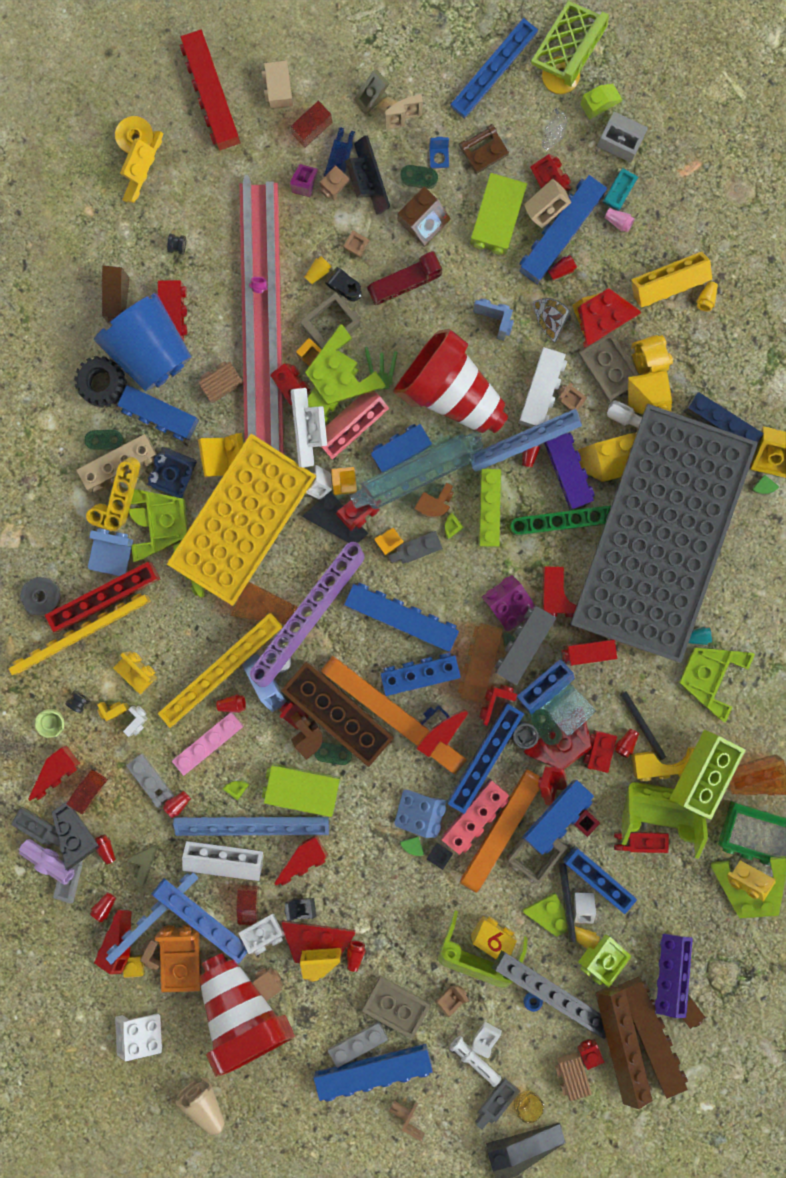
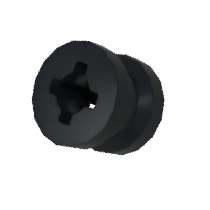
M170 233L167 242V252H178L179 255H184L186 236L181 235L178 237Z
M74 690L71 699L67 700L65 705L73 711L82 714L84 711L83 707L90 700L82 693Z

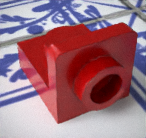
M293 701L290 703L286 702L279 710L281 712L279 717L286 720L297 730L299 728L294 724L291 716L297 712L301 717L303 715L307 718L309 717Z
M595 1039L584 1040L577 1046L587 1070L605 1063Z

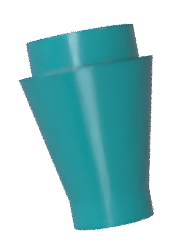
M704 626L693 630L688 644L708 645V643H712L710 627L705 628Z

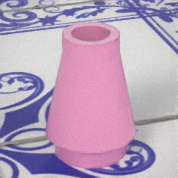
M611 208L608 209L604 217L621 232H628L634 222L631 214Z

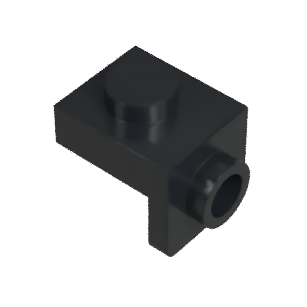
M293 898L285 902L284 912L287 921L316 918L315 899Z

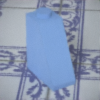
M259 654L251 656L242 666L260 701L273 712L288 701L283 692H281L275 678L267 687H259L251 679L250 671L261 657ZM261 673L258 679L263 678L264 673Z

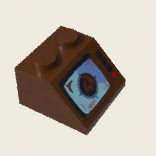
M425 186L397 213V221L424 247L451 220L439 200Z

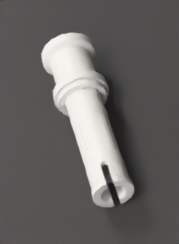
M458 1036L451 1043L449 1049L452 1052L455 1051L461 1057L463 1063H469L493 1087L500 1082L501 1076L488 1066L472 1050V1047L463 1041L462 1036Z

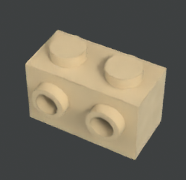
M287 61L264 63L265 71H262L263 83H267V90H264L265 101L270 103L271 108L293 106Z
M552 179L527 201L524 206L531 220L543 228L564 210L571 201L565 189Z

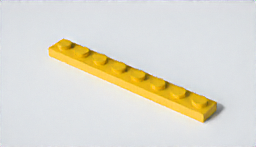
M139 593L131 598L132 601L125 605L123 602L114 607L115 611L109 614L108 612L100 614L95 622L91 623V621L80 625V630L76 632L71 630L63 635L64 638L60 641L55 639L46 644L47 648L43 650L39 648L32 651L27 659L24 660L22 657L12 662L14 666L8 668L11 675H17L150 603L149 596Z
M269 613L166 705L158 715L169 728L173 727L281 631L283 626L272 613Z

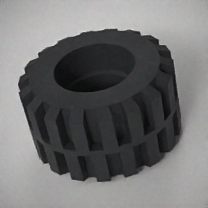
M94 356V359L87 358V363L82 362L80 364L82 368H77L76 373L78 376H74V381L77 382L75 388L78 390V394L91 405L104 408V406L110 407L112 406L111 403L117 404L119 402L117 399L121 398L122 392L126 388L127 379L124 377L126 376L125 373L113 360H109L107 357L102 356L100 358L99 356ZM101 372L109 373V386L101 392L93 391L91 383L94 376Z

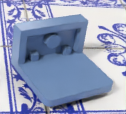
M486 299L475 300L474 313L502 321L497 339L504 341L505 336L510 335L514 320H510L513 310L504 304L493 305Z
M98 528L97 532L91 531L89 538L94 540L88 568L117 576L125 574L128 568L133 540L127 538L128 534L116 532L115 536L110 535L109 530Z
M404 790L396 815L395 826L425 838H437L441 830L442 817L446 812L447 800L430 798L411 790Z

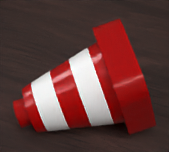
M450 328L437 331L427 341L400 378L393 393L411 407L424 406L477 432L484 433L488 429L493 433L498 432L508 419V415L503 411L505 402L465 353L468 343Z
M222 953L202 963L205 973L199 977L213 1046V1050L205 1055L215 1078L241 1068L296 1037L287 1016H277L234 959L226 961Z

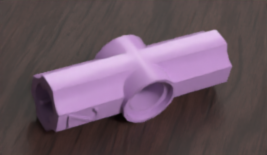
M27 839L19 848V854L32 862L38 872L52 876L63 885L67 884L75 874L73 868L69 871L65 870L64 862L58 859L59 855L56 852L44 849L31 839Z

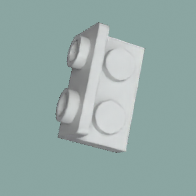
M274 914L239 933L248 954L255 953L256 956L266 951L265 947L271 943L275 946L282 942V937L285 936Z

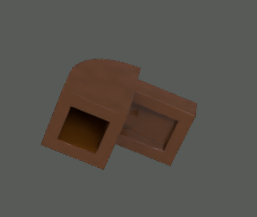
M296 712L291 718L300 732L291 741L297 751L307 760L320 748L322 732L315 720L310 722L305 715L301 717Z

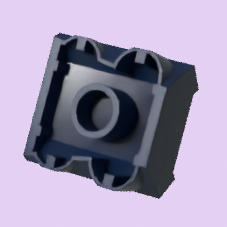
M162 447L160 453L155 456V465L149 474L147 485L174 497L182 498L197 461L170 448Z

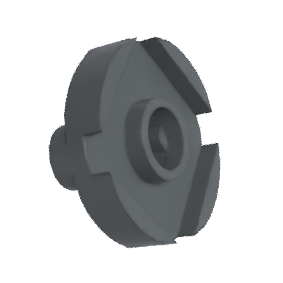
M44 577L33 578L24 584L20 594V599L25 609L34 615H45L55 610L61 598L59 586L54 581ZM41 591H43L45 599H42L41 602H39V598L36 597V594L41 593Z

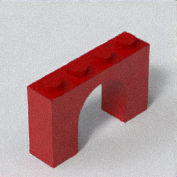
M544 566L541 609L554 617H558V613H565V617H573L577 605L570 602L565 595L564 567Z

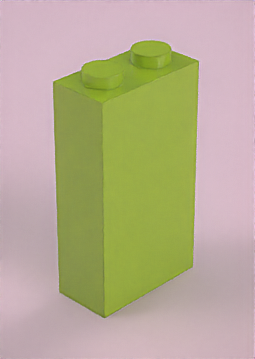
M490 173L470 241L473 247L481 250L484 248L490 249L492 253L497 255L507 253L527 183Z
M273 763L271 768H267L265 779L269 780L267 787L264 786L262 798H265L264 804L332 817L341 777Z

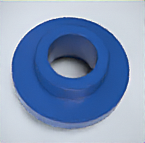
M530 992L524 997V1006L529 1011H538L543 1005V1000ZM535 998L536 1003L531 1004L530 999Z

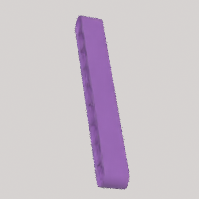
M350 542L342 549L252 667L250 677L259 687H267L271 684L364 561L365 555L358 543ZM358 551L356 555L351 556L353 552ZM347 566L345 570L339 571L341 567ZM335 581L332 586H328L330 582ZM323 596L321 601H316L317 598ZM312 611L310 616L305 617L307 612ZM296 627H300L297 632H293ZM288 642L286 647L281 648L283 643ZM276 657V661L272 664H269L270 660ZM264 673L263 678L258 679V676Z

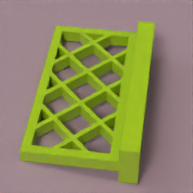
M568 0L531 60V65L564 79V84L571 87L608 27L609 14L603 11L601 14H597ZM569 9H572L578 15L568 18L567 12ZM589 17L595 20L593 24L586 26L583 19ZM580 20L582 27L572 29L570 23ZM567 24L568 31L559 33L557 28ZM584 32V39L575 41L574 34ZM571 36L572 42L562 44L561 38ZM557 39L559 46L549 48V41ZM574 47L576 52L566 56L564 49ZM561 51L563 57L553 60L551 53ZM547 54L550 61L544 63L538 60L540 56ZM565 62L566 68L563 72L556 69V64Z

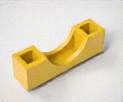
M696 746L688 747L684 758L671 765L662 764L652 752L634 753L631 755L634 777L640 779V781L652 780L651 777L658 776L659 779L671 778L670 775L675 774L681 777Z

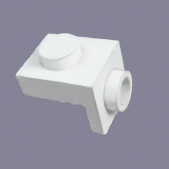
M131 706L128 710L136 718L123 731L128 737L133 734L137 736L144 727L142 725L148 719L145 716L146 712L141 707Z
M484 1022L473 1037L472 1050L479 1055L489 1058L491 1049L500 1038L502 1030Z

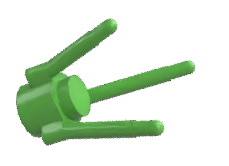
M365 347L364 349L371 375L372 373H374V369L368 347ZM397 351L394 352L389 376L388 373H384V354L380 353V373L377 374L386 387L379 390L390 389V385H392Z

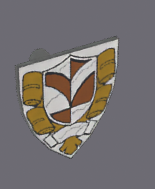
M542 298L534 301V309L538 323L543 332L556 343L565 322L571 320V310L555 299Z

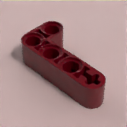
M431 251L421 256L419 262L367 286V290L374 305H380L439 278L442 275L443 269L435 252Z

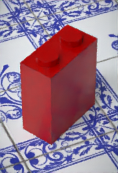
M613 639L563 645L564 650H561L562 661H565L566 665L570 666L618 659L616 644Z

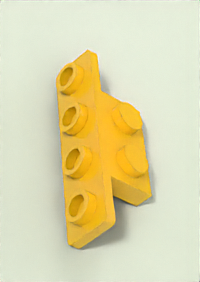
M153 131V140L150 146L139 138L134 139L120 172L121 175L130 180L122 198L124 202L134 203L138 199L141 186L147 179L149 167L154 162L157 148L162 143L164 133L161 131Z

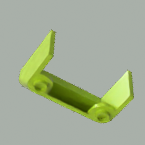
M633 782L627 790L621 821L622 845H626L630 833L638 831L641 827V822L677 828L678 835L682 840L694 843L695 858L699 859L708 839L706 817L670 800L674 789Z
M455 910L439 950V963L447 968L497 987H508L513 981L492 969L494 962L462 951L457 943L450 941L458 911ZM525 936L515 958L521 963L527 952L528 937Z

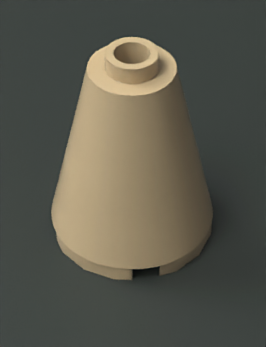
M201 1078L202 1081L199 1083L195 1080L179 1093L180 1099L179 1101L176 1100L175 1103L183 1113L206 1133L217 1135L223 1130L225 1121L213 1087L208 1078Z

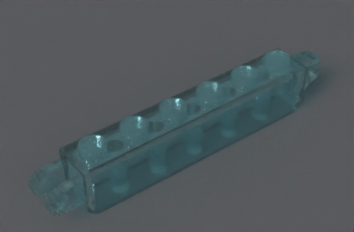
M475 432L467 436L463 434L458 435L360 483L362 489L350 496L355 508H359L369 504L371 508L378 509L472 463L474 459L473 454L479 452V450L481 451L483 448L481 434Z

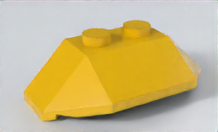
M636 433L612 438L578 449L577 451L581 457V461H579L581 468H584L589 476L601 482L620 478Z

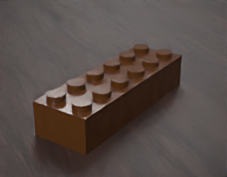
M309 661L303 664L281 690L367 767H370L394 739V735Z

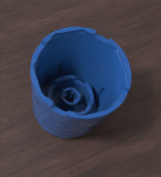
M157 293L151 295L152 299H149L147 296L126 309L110 322L112 326L107 331L103 328L94 337V341L144 391H148L155 386L159 388L170 375L174 377L181 372V369L185 367L184 364L192 358Z

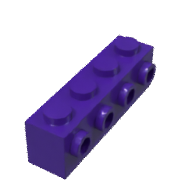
M567 432L544 442L569 510L594 501L593 497H595L593 488L587 484L586 479H588L586 470L580 466V454L573 448V436L570 432Z
M662 934L655 1014L674 1018H686L692 937Z

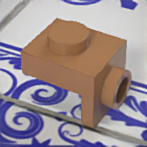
M335 166L320 181V191L326 198L329 199L331 197L335 201L337 194L348 184L350 179Z
M571 382L568 386L564 384L557 393L560 395L557 401L570 411L573 409L578 411L587 397L573 387L574 384Z
M155 935L151 941L147 939L142 948L145 952L140 961L149 969H158L160 967V960L153 957L159 942L155 941Z
M454 985L450 986L435 1003L446 1017H450L463 1003H467L469 999L466 996V991L461 986Z

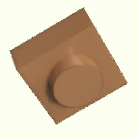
M352 231L343 248L360 258L369 244V239Z

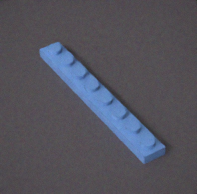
M321 816L174 818L173 823L175 836L329 835V817Z

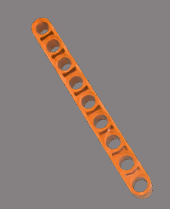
M333 655L320 670L415 745H418L422 738L430 731ZM441 741L431 754L433 759L455 775L467 761L450 745H445Z

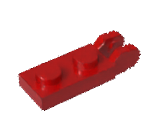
M622 832L614 833V838L622 839ZM631 832L628 838L629 845H614V850L669 853V833Z

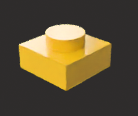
M143 955L129 957L123 970L124 978L144 975V963L140 961Z

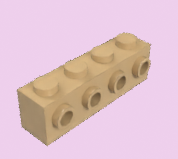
M144 434L77 469V472L86 489L97 493L105 488L104 485L110 482L114 484L118 465L126 458L134 457L139 461L140 466H149L154 463L155 456L158 454L149 437Z

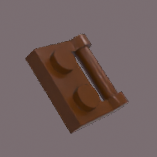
M493 124L487 126L486 130L471 139L463 140L459 143L460 149L476 174L509 155V151ZM489 136L492 138L491 142L471 153L469 148Z

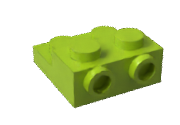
M605 934L595 949L589 947L578 963L582 965L581 971L588 976L593 975L591 979L600 986L603 983L610 987L632 956L610 936Z

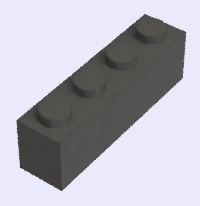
M534 606L533 609L529 607L524 615V618H526L524 624H519L514 632L516 635L514 641H509L504 649L506 652L504 658H499L494 666L496 668L495 673L515 685L518 684L556 617L537 606Z

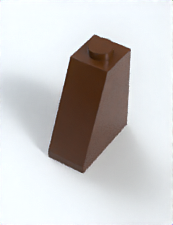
M102 265V317L107 323H110L127 308L130 277L122 267Z

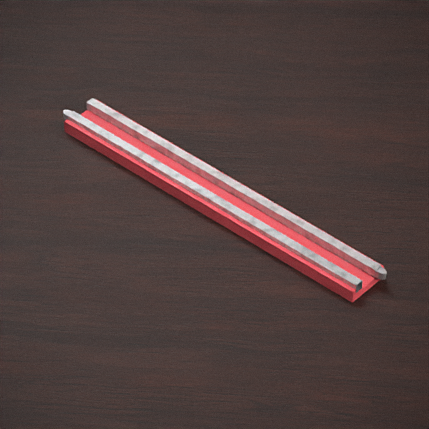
M245 175L243 184H239L244 436L246 442L252 433L284 454L283 394L270 376L273 371L282 365L278 183L266 182V185H251L249 176ZM251 278H265L267 280V290H264L263 293L253 292L252 288L249 287Z

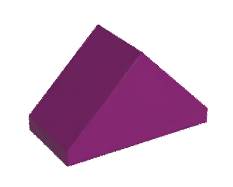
M299 164L290 181L292 193L310 198L318 169Z

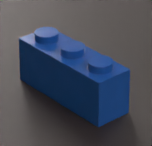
M421 424L409 426L405 429L406 433L402 435L396 434L389 438V443L384 446L381 443L372 449L371 456L382 475L432 446V442Z
M560 659L517 695V699L532 716L575 679L574 673Z

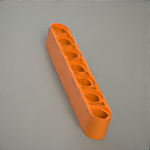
M529 769L525 770L508 798V803L502 808L464 872L460 884L475 893L480 890L539 791V775Z

